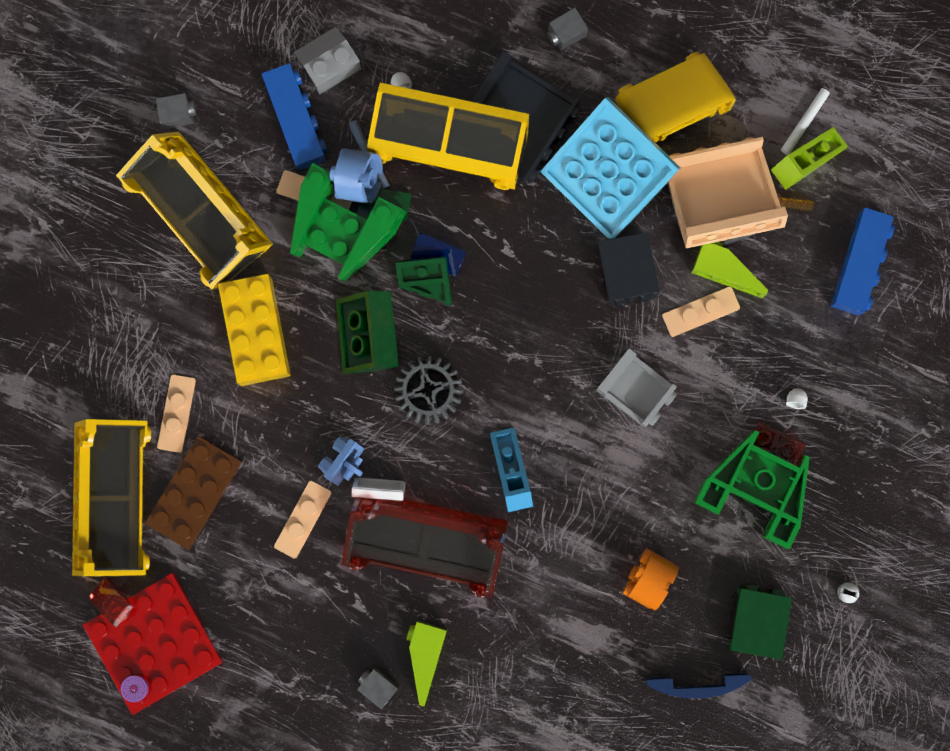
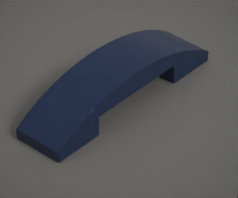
M748 673L721 674L722 684L678 687H673V678L670 676L644 678L646 685L664 694L681 698L699 699L720 696L737 690L751 681V675Z

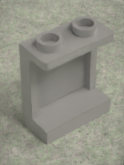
M628 349L596 391L643 428L648 424L653 426L662 415L658 412L663 404L669 406L677 396L674 392L677 386L674 383H669L637 358L636 353Z

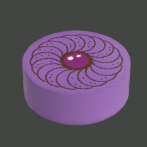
M139 675L126 678L121 685L122 696L130 702L142 700L146 697L149 690L148 682Z

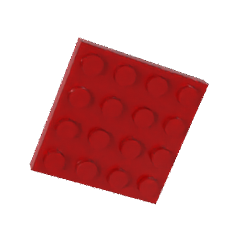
M174 573L83 625L121 696V685L126 678L139 675L148 682L149 690L146 697L142 700L130 702L122 696L132 715L224 662Z

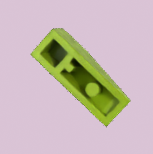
M832 127L787 155L771 171L786 190L844 151L848 145L836 129Z
M721 242L701 245L691 273L760 298L767 294L768 289L729 249L724 248Z
M417 621L416 626H410L406 640L411 641L409 649L419 705L425 706L447 629Z

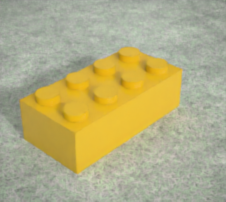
M269 274L218 284L237 384L245 386L291 376L273 281Z

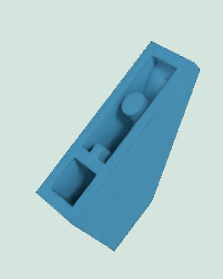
M515 428L490 433L508 512L533 507L531 491Z

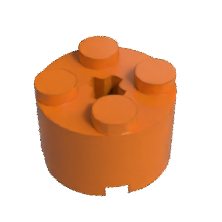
M646 548L639 560L641 564L639 566L634 565L628 576L630 580L624 587L622 594L649 609L657 610L667 596V589L670 583L673 584L679 566Z

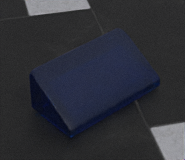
M419 233L410 258L447 256L449 275L457 277L465 259L466 251Z

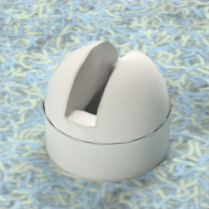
M403 72L395 73L391 79V85L409 89L413 84L409 76Z
M793 389L787 396L786 405L795 409H805L808 401L807 394L802 389Z
M846 582L839 586L837 594L842 602L853 603L859 598V589L855 584ZM844 589L855 592V596L844 594Z

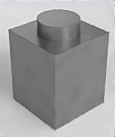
M573 8L549 23L547 35L554 46L558 45L562 51L586 37L588 27L576 8Z
M185 93L156 99L159 121L164 129L194 124L193 116L196 115L195 104L193 100H189Z
M375 667L372 672L367 669L360 677L358 682L361 686L357 690L382 710L399 686Z

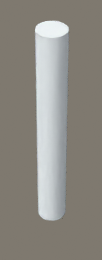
M821 88L781 148L784 154L789 155L829 96L830 93L826 89Z

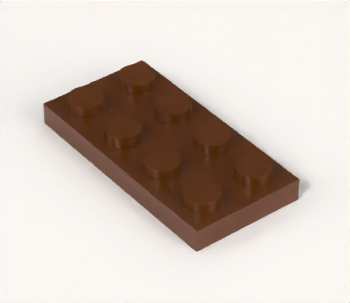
M197 436L145 524L187 550H190L241 466L242 461Z

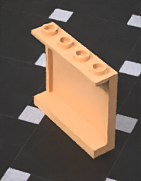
M749 137L736 143H722L717 147L708 149L698 148L693 152L684 154L674 153L669 156L681 167L667 182L686 248L785 227L788 214L786 208L781 207L762 150L763 137Z

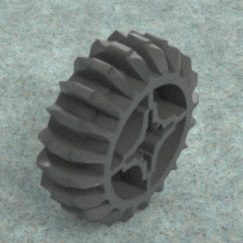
M428 356L427 364H423L422 358L418 357L419 366L415 367L412 361L408 362L412 370L408 372L405 368H402L401 372L406 376L405 379L402 377L396 378V381L402 383V386L394 387V391L402 392V395L395 397L396 402H405L399 407L401 411L407 408L410 409L406 414L407 418L412 417L415 413L417 414L415 417L416 423H419L423 416L425 417L426 425L430 424V417H434L435 423L438 424L440 423L438 415L442 414L447 420L449 418L446 413L447 409L453 413L456 412V408L451 404L452 402L456 404L461 403V399L454 396L455 394H463L462 389L455 388L462 381L461 379H452L458 374L457 370H453L450 373L447 372L451 367L449 362L443 368L441 367L442 358H438L436 364H432V356ZM427 370L439 372L447 381H431ZM420 372V386L408 392L411 379ZM425 378L431 387L435 386L436 390L432 391V403L426 393L424 395L421 393L425 390ZM450 388L447 401L440 408H437L436 396ZM414 398L425 399L428 402L430 411L416 408L410 400Z

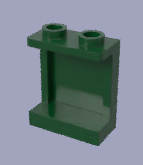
M745 584L744 589L737 588V606L731 639H728L727 649L782 660L792 598L785 597L786 591L770 589V593L759 592L760 587Z

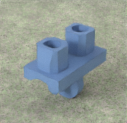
M338 437L333 444V449L339 452L337 458L333 461L326 456L318 465L325 474L324 477L339 486L344 478L349 481L354 473L361 477L363 472L357 468L363 461L359 456L364 450L363 447L352 439L347 440Z

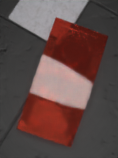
M758 422L755 430L759 434L753 445L796 466L806 448V444Z
M106 577L89 596L95 607L115 627L121 621L128 618L133 608L128 598L120 593L114 583Z

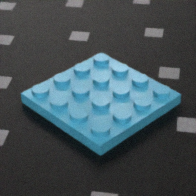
M606 97L540 172L610 240L615 239L681 167L609 97Z

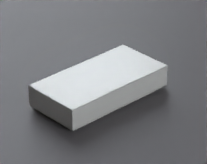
M356 477L352 487V497L403 501L405 482L396 480Z

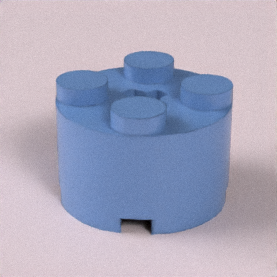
M342 148L336 166H332L330 170V180L334 181L335 197L361 203L374 202L381 187V183L377 182L378 174L383 172L381 157L372 152Z

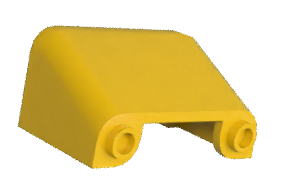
M694 52L685 58L686 61L634 86L628 84L618 90L620 94L615 99L618 107L654 142L665 140L666 136L707 116L712 117L716 112L722 115L730 111L736 99L731 89L705 53L699 54V52Z

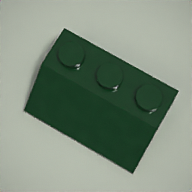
M365 291L336 299L343 374L380 371L399 367L391 291Z

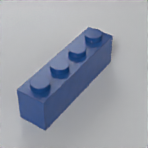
M289 63L261 73L297 170L301 171L309 168L312 163L317 165L325 162L324 153H327L328 150L324 139H318L315 132L320 128L315 115L309 116L307 108L311 107L306 92L301 94L298 85L303 83L298 70L293 71Z
M864 208L859 212L830 307L858 316L865 313L866 310L869 311L873 302V296H870L873 286H877L881 275L880 272H877L879 264L885 261L888 249L885 248L887 239L890 240L894 233L895 225L892 224L894 216Z

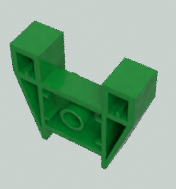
M312 163L300 188L290 253L301 258L308 246L343 264L344 266L338 278L348 282L396 234L406 211L378 197L366 220L330 201L335 192L334 181L330 180V172Z
M756 430L751 431L703 479L692 503L719 515L729 493H733L773 513L761 537L785 549H790L801 527L810 457L801 455L795 466L754 446L753 444L759 432Z

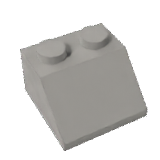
M336 27L294 52L319 95L362 69L358 57Z

